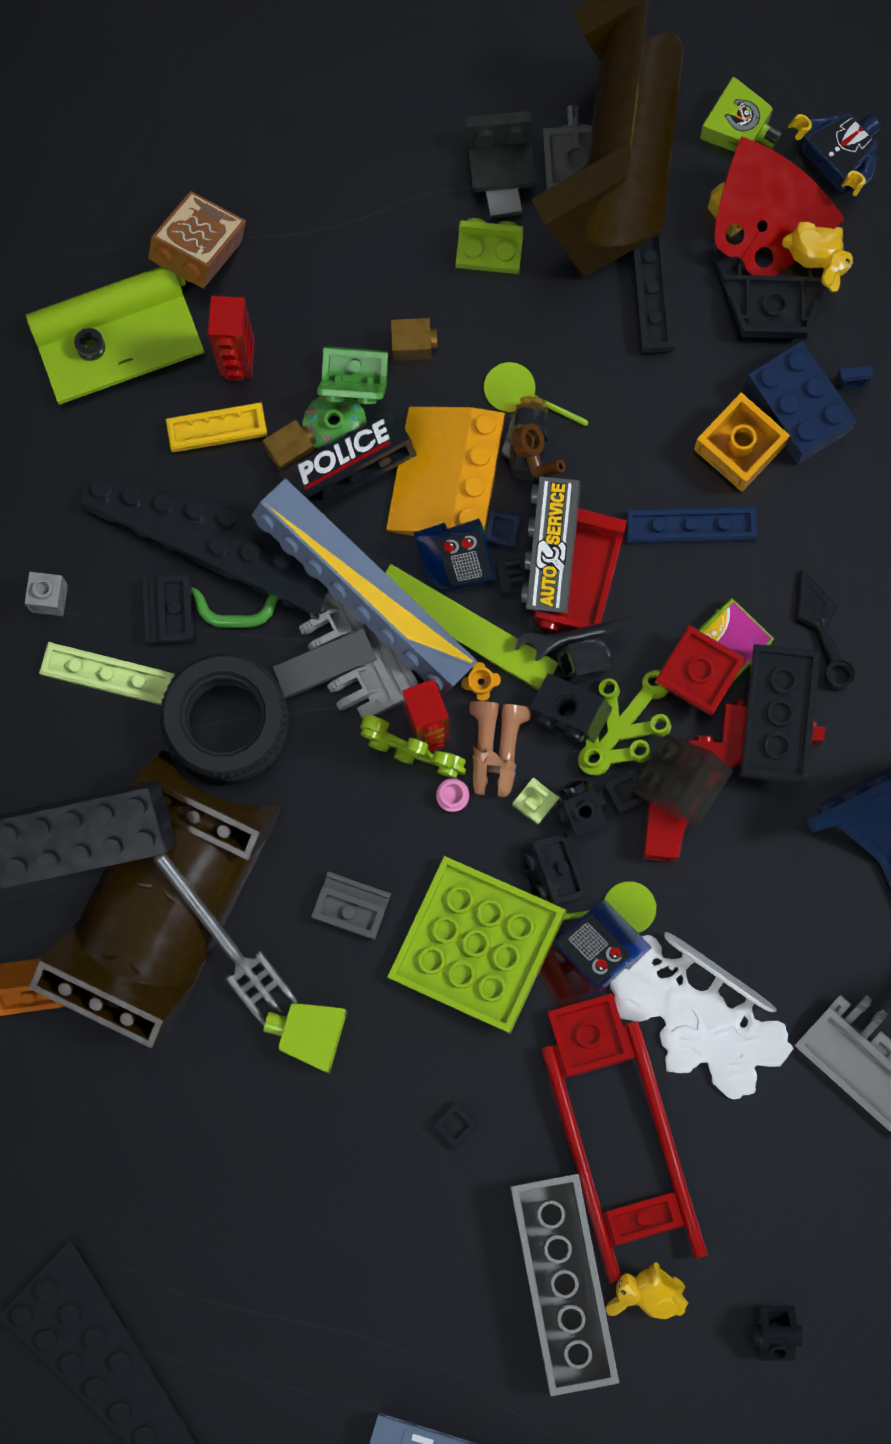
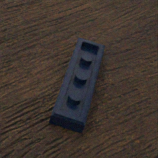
M756 507L626 509L625 512L627 520L626 544L757 541Z

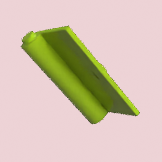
M160 266L26 314L58 404H63L205 353L181 290V286L186 285L185 279ZM94 328L101 333L106 348L103 356L98 360L86 361L78 355L74 340L77 333L82 329ZM93 339L86 341L87 345L85 347L86 350L93 349V344H97H95Z

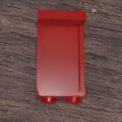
M578 508L568 614L536 610L533 623L538 624L540 630L557 633L558 630L571 631L601 623L627 520Z

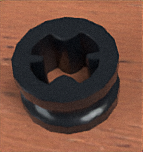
M94 328L82 329L75 336V348L82 359L94 361L103 356L106 346L98 330ZM93 339L97 345L93 344V349L86 350V341Z

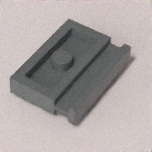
M327 872L324 885L312 914V919L375 940L391 893Z

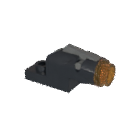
M526 396L520 398V404L516 405V410L513 413L502 449V454L510 460L509 465L514 478L539 481V479L532 476L527 458L519 456L514 450L512 434L517 426L528 423L536 424L544 435V448L539 454L542 464L555 461L557 443L547 442L546 417L548 409L545 407L546 401L544 399Z

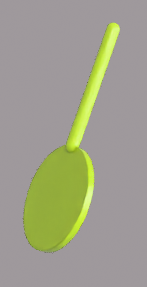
M513 362L499 364L486 376L484 382L485 397L490 405L499 411L513 413L518 408L527 407L533 401L583 426L588 425L586 419L535 396L534 378L530 371L520 364Z
M630 881L622 882L609 890L604 899L602 909L566 913L563 921L586 918L589 915H604L606 922L613 930L625 935H635L643 932L652 924L656 915V902L653 894L644 885Z

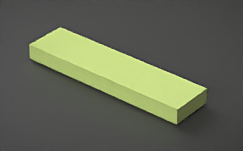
M51 642L47 644L39 672L42 676L162 705V698H164V693L167 691V686L171 684L173 677H176L175 673Z

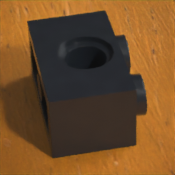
M549 673L530 706V709L537 716L536 721L542 726L554 730L555 726L565 730L564 734L577 742H582L583 739H586L592 743H595L613 709L604 697ZM576 706L573 714L563 716L564 711L568 707Z

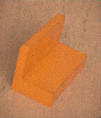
M41 958L0 964V1016L64 1007V1005L29 989Z

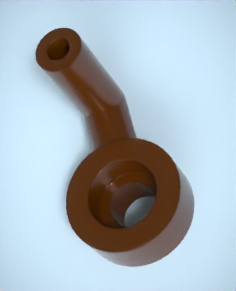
M528 423L517 426L512 434L514 450L519 456L527 458L531 474L534 478L539 479V477H547L565 471L566 466L563 460L542 464L539 454L544 448V435L536 424Z

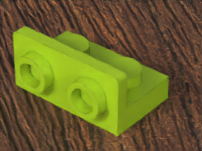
M469 218L467 221L461 220L459 224L456 268L519 274L524 227L510 221L494 224L486 223L485 220L479 218Z

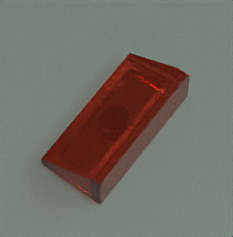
M563 931L556 934L539 971L559 1008L568 1006L596 990L589 975L559 945V941L565 936Z

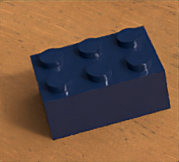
M803 341L752 371L747 376L744 386L757 406L790 435L785 447L797 465L850 433L857 421Z

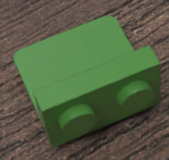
M324 346L322 381L318 386L317 394L323 395L324 400L331 402H342L344 397L357 398V402L361 404H376L377 399H383L386 392L389 351Z

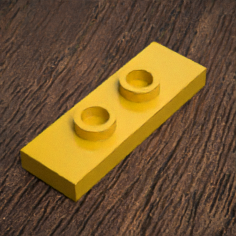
M262 402L166 419L172 453L268 436Z

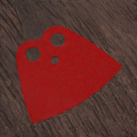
M741 136L727 174L716 217L715 244L728 257H739L743 260L747 272L751 275L776 276L796 262L790 250L782 246V240L795 231L798 223L809 222L813 223L815 227L835 229L844 220V217L826 193L799 167L772 149ZM762 220L766 221L768 226L764 232H760L757 228L758 223ZM733 224L740 225L744 231V238L737 245H732L726 240L727 228ZM762 247L769 248L773 253V261L766 268L759 267L755 262V254Z

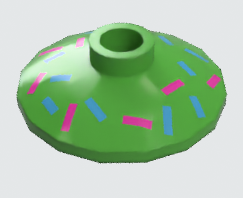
M321 395L313 400L305 410L302 424L303 427L307 426L313 434L316 443L312 445L318 450L321 447L338 441L347 433L367 425L363 408L355 399L344 397L342 402H331L324 400V396ZM331 416H337L340 418V422L336 425H331L328 419Z

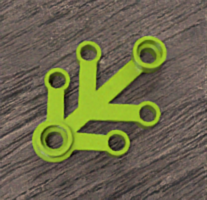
M652 670L644 676L642 690L621 716L619 714L617 698L620 694V689L617 682L610 678L601 681L599 692L613 709L607 719V734L600 742L599 737H597L595 743L586 740V746L579 753L578 763L585 774L599 776L604 774L611 764L633 760L645 762L650 758L651 749L646 741L636 740L631 744L630 748L612 750L619 740L650 735L663 737L670 733L672 728L671 722L664 714H657L648 722L633 724L652 699H661L668 694L669 691L663 687L650 685V681L658 677L661 672L660 670ZM607 686L615 687L612 693H604V689ZM660 721L667 723L664 729L658 730L655 728V725ZM639 747L646 748V752L643 755H636L635 750ZM594 754L600 756L596 763L589 762L590 756Z
M364 714L360 725L362 729L361 736L370 740V747L383 752H387L389 746L396 748L395 759L408 764H413L414 759L436 765L439 767L437 772L449 778L456 779L458 774L465 775V759L441 751H435L434 754H431L427 748L428 744L413 738H409L408 742L387 732L389 722L373 715Z

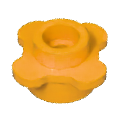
M477 662L472 667L473 670L469 673V676L462 679L461 685L464 690L473 692L479 701H487L491 690L500 685L501 678L499 674L492 673L486 668L484 663ZM483 679L484 684H478V680Z

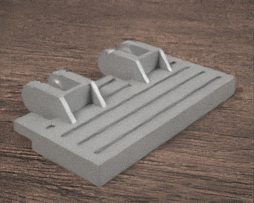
M327 593L319 620L312 618L300 625L299 629L301 634L304 635L312 633L316 629L330 623L333 631L314 639L308 645L309 650H314L364 628L377 658V661L357 668L328 684L330 692L340 691L358 680L362 686V689L341 698L336 703L338 709H347L369 698V702L357 707L363 719L364 714L379 715L403 702L402 690L419 684L413 670L407 668L390 647L384 646L366 624L357 621L352 611L342 601L334 599L330 593Z
M840 994L796 1042L795 1047L891 1132V1039L882 1031L871 1042L867 1039L888 1016V1013L883 1009L877 1012L861 1031L852 1022L870 1006L872 999L867 995L864 996L844 1018L841 1015L851 1006V1003Z

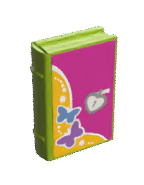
M729 598L719 609H716L715 613L698 629L747 658L735 679L751 665L753 645L770 646L774 640L732 598Z

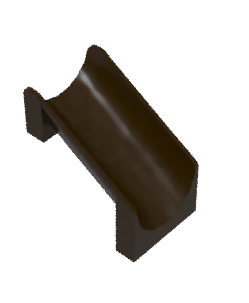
M588 0L571 11L583 36L600 61L587 167L536 196L532 201L544 226L584 277L658 236L664 228L684 47L678 36L670 31L645 38L649 0Z
M162 750L138 773L134 785L160 780L176 841V846L168 851L166 855L220 925L224 927L268 836L273 830L282 807L275 804L248 806L231 803L211 796L194 787L180 776L171 764L170 753ZM155 856L105 867L79 920L39 960L29 989L151 1049L183 1010L216 943L212 935L154 862Z

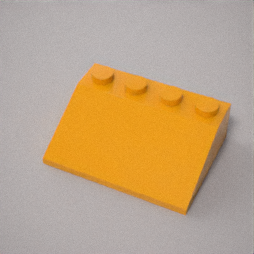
M409 406L405 430L412 441L417 456L398 465L386 532L437 540L438 538L480 529L484 540L505 413L470 407Z

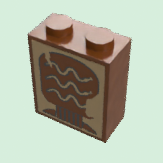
M190 191L151 237L148 259L204 289L242 243L246 220Z

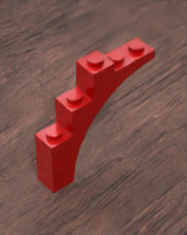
M733 700L732 704L725 705L722 716L720 743L715 742V738L710 736H695V740H689L686 747L684 779L678 778V773L661 771L658 773V776L652 775L649 788L643 859L677 862L683 833L693 809L707 789L724 773L741 763L747 701ZM815 721L813 725L812 746H820L824 741L825 727L816 726L817 722Z

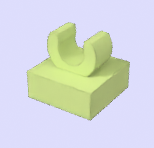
M532 778L512 805L539 825L559 798L535 778Z

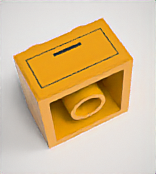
M740 393L697 438L694 450L743 492L786 446L790 435L743 393Z

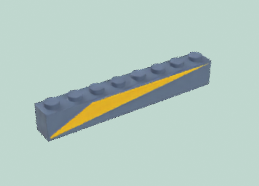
M286 478L259 503L251 515L256 520L257 525L279 541L282 549L287 554L293 555L300 561L310 576L321 581L328 588L329 593L334 599L342 601L352 611L355 619L362 624H366L384 646L390 647L400 657L402 663L407 668L414 670L424 679V682L435 679L442 698L478 662Z

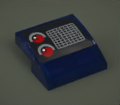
M479 518L449 529L444 522L414 533L429 587L433 589L460 588L497 578L484 529Z
M606 900L586 913L553 942L600 992L624 969L629 971L652 948Z

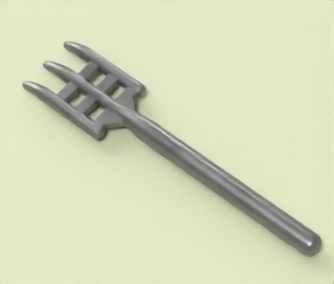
M166 854L155 856L154 862L226 955L235 963L234 973L227 975L225 980L252 1015L263 1026L265 1025L266 1020L255 1005L262 997L277 1014H282V1010L270 994V991L276 986L292 1003H297L290 988L265 955L258 951L253 958L243 957L237 945ZM260 963L263 968L255 974L252 968ZM269 974L272 980L263 985L260 980ZM246 975L248 980L240 985L237 980ZM254 986L257 991L249 997L246 991Z

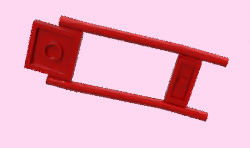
M613 993L548 1011V1017L557 1045L542 1048L541 1051L577 1174H579L583 1197L609 1284L617 1283L621 1277L613 1250L614 1246L630 1243L683 1226L686 1228L695 1259L708 1256L639 1022L635 1021L622 1026ZM636 1058L674 1193H668L602 1213L564 1078L574 1077Z

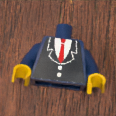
M844 113L841 116L828 115L808 118L803 114H798L788 124V128L793 127L799 131L795 135L797 140L807 135L801 151L841 193L850 186L854 189L852 195L857 196L861 188L872 180L877 163L875 151L878 146L877 141L872 136L881 129V124L874 115L869 114L861 122H858L850 113Z

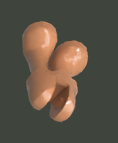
M471 701L469 706L470 714L478 721L477 748L473 746L474 755H472L475 794L485 795L488 783L487 772L500 774L497 781L498 797H507L512 790L516 774L514 756L517 733L520 725L530 720L532 710L526 706L502 704V725L498 756L493 752V742L499 704L495 702Z

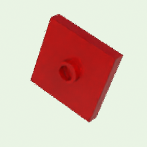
M689 625L656 678L655 683L708 715L713 716L747 658Z

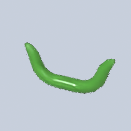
M192 588V597L198 614L206 623L215 627L251 628L264 624L273 615L278 602L277 598L269 595L262 610L254 615H217L209 609L201 592Z

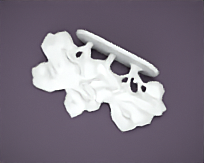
M668 932L664 933L665 939L682 952V958L679 959L663 958L661 945L656 938L650 935L640 936L631 947H624L631 956L619 965L609 977L610 989L614 994L620 1019L640 1022L651 1017L661 1016L665 1020L666 1026L661 1030L660 1038L662 1046L668 1052L665 1056L666 1072L690 1073L700 1063H708L712 1075V1084L728 1098L739 1099L742 1095H750L756 1091L757 1073L754 1069L755 1066H781L793 1050L792 1045L787 1042L788 1033L784 1023L779 1021L761 1022L754 1019L752 1011L754 1004L768 1012L777 1011L769 1001L681 939ZM658 958L662 962L654 966L652 964L653 959ZM696 962L716 976L708 990H696L688 983L686 970L691 964ZM667 966L672 971L675 967L678 968V971L671 977L662 979L657 975V971ZM682 975L683 984L679 986L676 978ZM723 983H726L746 997L744 1003L731 1009L727 1007L718 990ZM745 1016L748 1019V1024L742 1028L740 1022Z

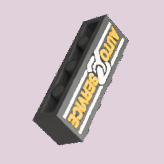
M539 477V484H533L531 504H537L536 517H530L528 525V536L533 537L532 550H526L525 569L530 570L529 583L523 582L521 602L527 603L526 609L568 614L581 488L580 480Z

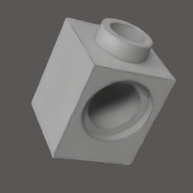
M29 572L25 605L32 613L63 616L68 588L67 582L61 575Z

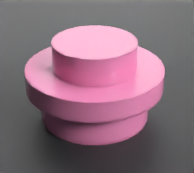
M447 779L439 785L436 799L442 809L448 812H457L467 805L469 790L464 782L458 779Z

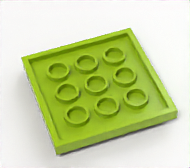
M444 856L390 970L388 978L511 1034L567 911Z

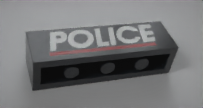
M391 411L386 415L378 416L362 428L347 433L338 441L319 448L314 454L303 460L290 464L286 469L280 471L279 475L282 481L286 478L319 509L417 455L409 435L394 411Z

